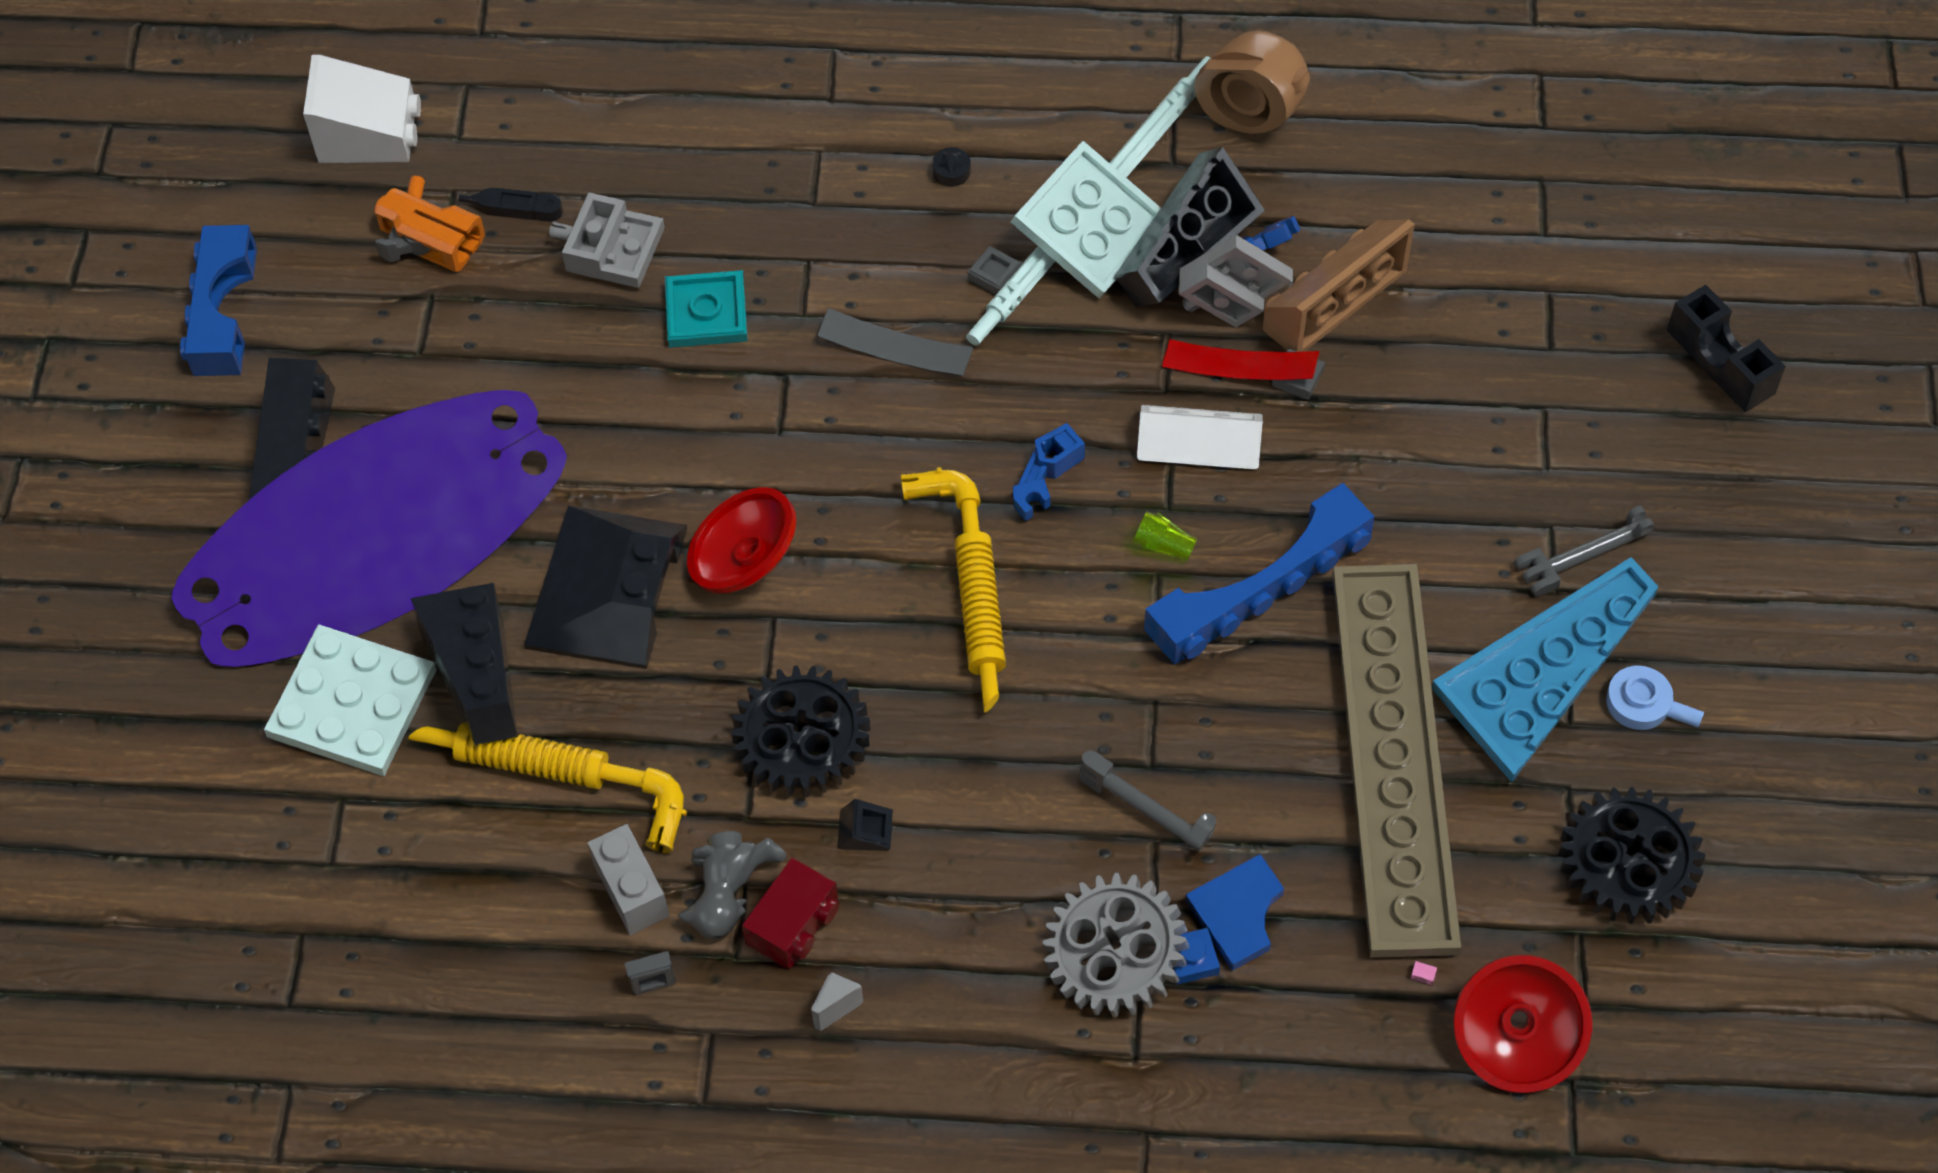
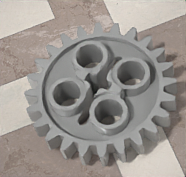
M1114 873L1112 883L1109 885L1105 884L1100 875L1096 876V888L1092 890L1085 883H1079L1082 893L1080 897L1076 898L1074 895L1066 893L1065 897L1070 906L1067 909L1054 907L1053 910L1060 920L1059 923H1046L1047 930L1054 936V938L1043 940L1045 949L1053 953L1044 958L1048 968L1055 969L1050 977L1055 985L1063 984L1060 990L1066 999L1075 995L1074 1002L1079 1009L1084 1008L1091 1001V1009L1097 1016L1102 1012L1105 1005L1108 1006L1113 1018L1118 1016L1121 1005H1126L1131 1015H1135L1136 1002L1140 1000L1147 1007L1152 1008L1153 1003L1150 995L1156 992L1163 997L1168 996L1163 983L1165 980L1178 983L1179 978L1172 968L1185 967L1187 964L1184 956L1178 953V951L1189 949V943L1186 938L1179 936L1188 930L1184 920H1176L1181 915L1177 904L1169 905L1171 899L1166 891L1156 895L1157 889L1151 880L1140 889V881L1135 874L1131 876L1127 885L1123 884L1119 873ZM1122 910H1135L1133 917L1128 921H1115L1117 914ZM1146 924L1151 925L1149 929H1143ZM1083 932H1096L1095 937L1089 943H1077L1079 935ZM1118 939L1122 946L1114 950L1110 943ZM1146 945L1156 947L1150 957L1145 959L1136 958V953L1141 947ZM1082 960H1089L1086 965H1081ZM1106 967L1117 968L1115 975L1110 980H1097V976L1102 969Z

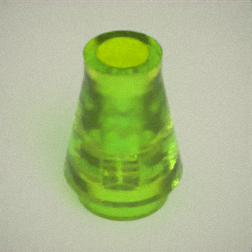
M1146 511L1133 541L1141 544V549L1179 557L1188 561L1198 538L1185 532L1160 512H1157L1155 515Z

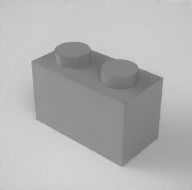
M628 824L587 842L594 867L629 935L670 917L665 895Z

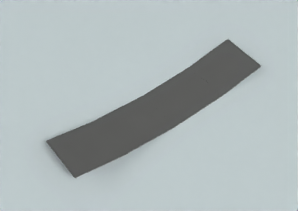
M830 308L827 309L817 335L847 348L885 360L956 375H964L974 348L900 333L861 321Z

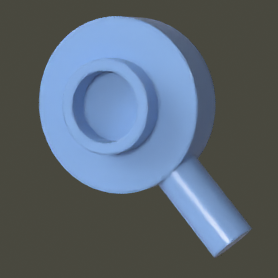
M1630 666L1620 670L1612 678L1606 694V704L1610 714L1620 724L1631 729L1647 730L1660 725L1666 717L1699 728L1704 715L1703 711L1673 701V690L1669 681L1660 672L1646 666Z

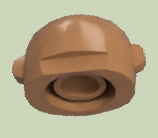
M1250 31L1228 40L1203 65L1196 76L1194 89L1202 109L1213 121L1232 130L1257 134L1280 127L1295 112L1307 94L1310 73L1301 52L1293 43L1268 31Z

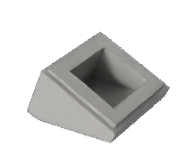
M834 973L828 975L811 1008L815 1029L822 1031L860 1006L863 1002L862 986Z

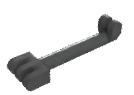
M1636 506L1628 512L1626 517L1627 525L1549 559L1546 558L1539 547L1517 557L1513 564L1518 571L1527 569L1523 572L1522 578L1527 584L1535 582L1530 587V590L1535 597L1559 588L1561 579L1557 573L1654 531L1655 525L1650 518L1645 519L1646 512L1643 507Z
M1089 750L1083 754L1079 779L1097 793L1101 794L1104 789H1107L1198 851L1213 836L1216 826L1214 815L1204 813L1192 826L1112 773L1113 763L1097 752Z

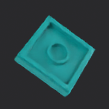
M743 270L665 276L669 348L748 342Z

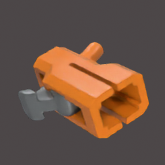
M412 176L410 178L407 193L393 188L386 195L380 197L376 203L374 213L380 230L388 233L389 239H378L375 243L379 255L389 262L400 260V255L411 252L414 255L458 272L469 261V254L473 255L483 242L485 231L481 217L455 205L440 208L422 200L425 179L420 176Z

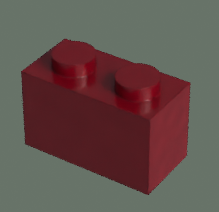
M792 857L743 923L742 930L745 944L790 970L798 958L802 960L808 955L815 941L814 935L822 924L828 925L835 917L840 906L836 882Z

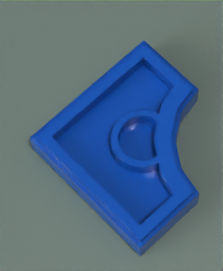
M1259 854L1187 893L1185 901L1204 929L1208 928L1212 942L1233 971L1270 951L1271 943L1265 931V916L1270 906L1283 896L1284 887L1262 855Z

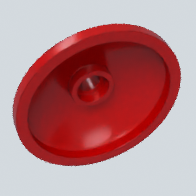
M768 487L748 489L725 500L704 519L691 540L687 553V568L691 578L705 591L721 594L748 588L765 578L781 562L792 543L796 528V512L793 504L782 492Z
M1510 955L1487 963L1478 969L1465 983L1457 998L1454 1009V1036L1463 1059L1481 1079L1497 1088L1510 1092L1531 1093L1542 1091L1565 1080L1584 1059L1592 1036V1013L1583 989L1564 968L1539 956ZM1518 1011L1524 1012L1526 1014L1525 1024L1521 1027L1512 1026L1511 1016Z

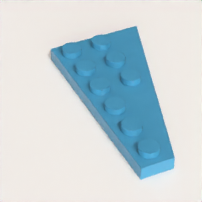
M1630 557L1433 680L1431 688L1506 777L1513 782L1655 597L1658 585Z

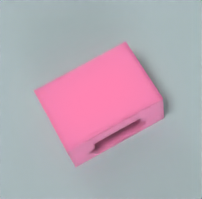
M1416 961L1411 979L1432 986L1437 967Z

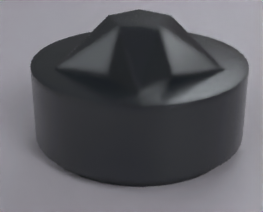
M954 147L940 150L933 158V175L941 184L947 186L960 185L971 174L970 157L962 149Z

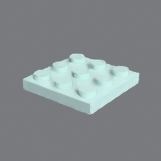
M1082 141L1011 220V223L1100 299L1116 281L1115 274L1161 207L1088 144Z
M318 624L264 729L266 737L385 776L436 672L435 662Z

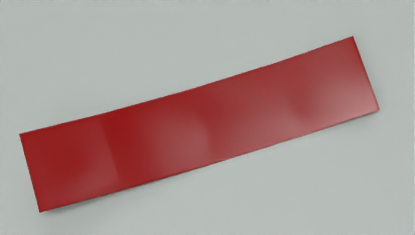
M1169 339L1162 367L1195 374L1236 379H1313L1320 351H1242L1201 346Z

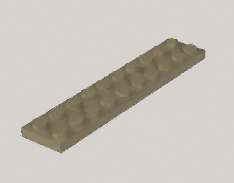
M1417 564L1334 566L1332 577L1370 958L1459 955L1461 941Z

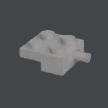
M588 192L574 226L553 222L549 234L550 238L567 241L562 251L567 272L639 288L665 226L663 218L628 211L624 200Z
M1235 235L1180 268L1179 295L1184 297L1183 306L1190 313L1201 307L1236 328L1264 312V298L1293 282V269L1238 235Z

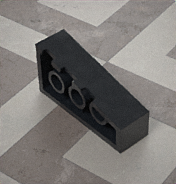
M494 583L410 598L420 634L443 676L445 685L456 703L474 744L478 745L518 737L504 623Z

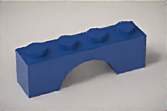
M249 225L202 226L200 242H195L194 259L197 267L196 273H191L189 279L192 302L191 305H186L185 322L188 328L187 337H182L180 342L182 360L188 361L193 376L241 375L245 341L237 320L221 314L218 310L228 292L254 278L257 246Z

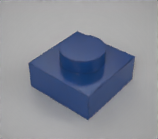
M1208 928L1179 935L1187 939L1189 949L1178 951V953L1184 956L1187 964L1185 967L1172 968L1179 978V982L1176 985L1219 975L1220 966Z

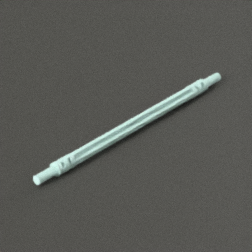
M1204 57L1187 78L1180 79L1109 162L1126 178L1196 97L1194 89L1196 76L1211 57ZM1037 246L986 306L987 312L966 335L967 340L972 345L979 346L998 322H1004L1053 265L1055 260Z

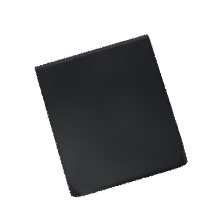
M853 799L840 811L838 848L888 851L891 849L893 809Z

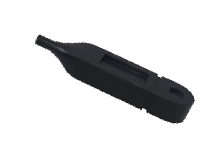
M488 188L474 195L459 194L458 197L459 201L470 202L484 213L493 216L529 220L537 219L538 221L551 222L558 220L563 214L560 198L549 193L538 194L537 192Z

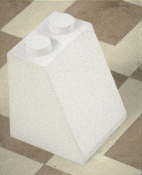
M312 55L303 116L318 162H409L411 147H416L417 127L414 124V118L420 117L421 114L420 96L413 93L410 79L322 55Z

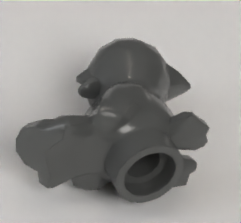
M725 831L708 837V845L695 847L693 852H691V861L694 863V866L703 867L705 887L702 895L693 905L677 914L682 921L692 924L695 930L707 939H719L728 935L738 919L746 912L742 906L747 900L742 898L735 899L734 894L747 882L756 867L767 862H783L786 859L787 854L771 838L754 844L743 842L740 832Z

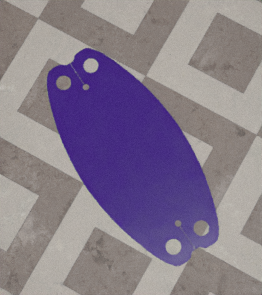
M495 390L464 395L417 407L344 436L311 454L277 477L245 503L214 533L186 565L173 588L171 599L178 612L184 618L195 620L202 631L200 645L206 657L211 663L216 665L238 667L267 663L304 653L318 624L358 636L413 610L410 598L441 593L464 577L520 527L545 499L562 474L567 454L555 437L545 435L539 429L536 423L538 411L534 402L526 393L520 391ZM502 405L512 407L518 415L515 426L507 430L497 428L492 422L493 411ZM497 449L501 451L498 459H493L490 456L492 450ZM539 451L546 456L547 467L544 472L539 475H530L523 470L521 460L527 452ZM211 578L218 584L219 593L212 602L201 603L193 597L192 587L198 579ZM248 594L251 597V601L248 604H242L240 602L242 595ZM240 625L247 630L249 635L248 642L242 649L230 650L223 645L221 640L222 633L228 626Z

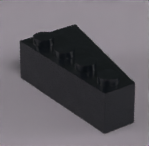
M1223 147L1201 152L1197 155L1115 274L1116 279L1135 307L1160 303L1179 286L1180 268L1231 237L1238 235L1265 211Z
M268 359L249 500L281 474L323 448L336 388L330 381L329 375L324 372L317 360Z

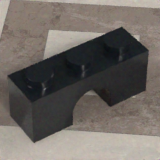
M1704 285L1675 302L1666 331L1744 412H1747L1776 394L1786 366L1760 339L1746 347L1741 346L1734 338L1730 329L1729 321L1732 310L1707 285Z

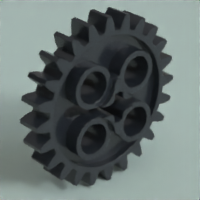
M796 665L793 667L792 676L786 677L781 669H777V681L773 683L768 678L761 677L762 690L749 687L747 690L750 701L739 700L738 708L741 714L732 716L733 726L736 729L731 731L733 744H737L734 746L736 758L743 759V771L747 773L754 770L753 775L756 784L768 778L769 790L772 793L780 784L785 785L788 797L792 795L795 787H801L804 796L809 797L810 788L814 785H817L818 789L824 794L826 793V781L828 780L841 786V772L844 771L847 774L854 775L855 764L853 760L864 762L865 754L862 747L870 746L869 733H867L871 731L870 718L865 717L867 716V705L865 702H859V691L857 689L848 691L846 678L834 684L831 670H828L822 678L817 677L815 666H811L807 675H801L800 669ZM782 706L793 707L790 711L787 712L776 711L778 708ZM823 712L835 713L829 718L818 717ZM774 743L785 745L778 750L768 749ZM816 749H823L827 751L825 754L820 756H813L809 754L811 751Z
M1631 786L1626 797H1621L1615 787L1611 788L1608 800L1599 792H1596L1591 802L1592 805L1581 801L1577 811L1578 814L1570 813L1567 821L1568 827L1563 828L1560 840L1564 843L1560 845L1558 856L1566 858L1562 862L1560 871L1561 873H1573L1569 878L1567 887H1582L1578 900L1584 902L1593 898L1596 901L1593 912L1596 914L1604 907L1610 908L1611 921H1615L1619 913L1623 912L1626 913L1628 923L1633 924L1636 915L1642 913L1645 921L1650 924L1653 921L1656 910L1665 919L1669 918L1672 906L1681 910L1687 900L1686 896L1691 898L1694 896L1698 887L1695 883L1700 882L1704 870L1700 867L1706 855L1697 851L1703 839L1698 836H1690L1696 825L1695 822L1681 823L1680 819L1684 809L1679 808L1672 812L1667 810L1669 804L1668 797L1663 798L1658 804L1652 802V790H1648L1643 799L1637 798L1636 791ZM1614 824H1625L1631 831L1619 830ZM1653 846L1665 847L1669 850L1670 854L1659 853ZM1592 856L1605 857L1610 864L1598 863ZM1631 879H1642L1648 883L1649 887L1637 886Z

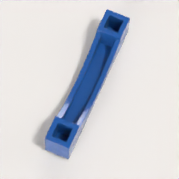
M1342 483L1311 503L1308 527L1299 540L1277 561L1257 574L1226 587L1194 593H1184L1178 587L1145 609L1144 630L1174 665L1186 657L1192 659L1198 656L1206 648L1207 644L1217 637H1226L1232 634L1239 627L1240 623L1251 615L1258 616L1263 614L1276 599L1285 593L1290 595L1297 592L1305 584L1306 580L1316 573L1328 572L1337 564L1341 557L1350 551L1355 553L1362 550L1372 538L1371 534L1375 516Z

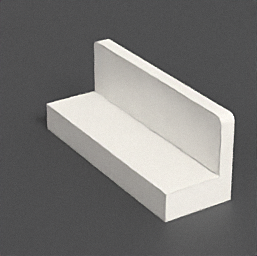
M1142 405L1137 458L1143 461L1257 469L1260 457L1262 414Z

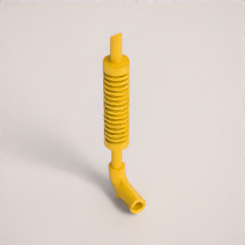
M938 467L937 470L901 474L904 500L925 496L941 495V497L953 495L956 500V507L961 510L963 534L955 539L954 546L959 576L966 652L968 655L967 661L969 671L975 675H980L983 707L986 713L995 705L999 698L997 673L1006 667V658L1001 630L1002 625L991 537L987 533L981 532L979 528L977 508L981 503L976 484L966 474L956 470H942L941 467Z
M465 723L460 724L457 732L425 726L417 729L408 737L409 740L453 749V758L456 761L470 762L471 764L478 763L481 766L486 765L496 769L503 768L505 771L511 770L514 773L519 772L529 776L535 775L536 777H544L548 780L552 778L553 781L560 780L563 783L568 782L572 785H585L587 788L596 790L601 789L605 780L640 787L643 793L656 796L653 806L656 814L645 844L656 852H659L660 845L663 846V853H671L673 851V844L681 816H686L687 810L683 809L684 795L680 784L670 774L650 767L643 771L609 764L608 753L605 751L591 750L590 748L583 749L580 746L575 747L570 744L567 746L565 743L559 744L556 741L550 742L546 739L542 741L541 738L534 739L532 736L526 737L522 734L514 738L475 745Z

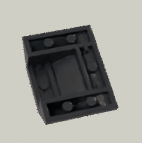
M568 506L524 644L525 649L647 669L657 636L654 621L655 610L669 562L678 563L687 532V525Z

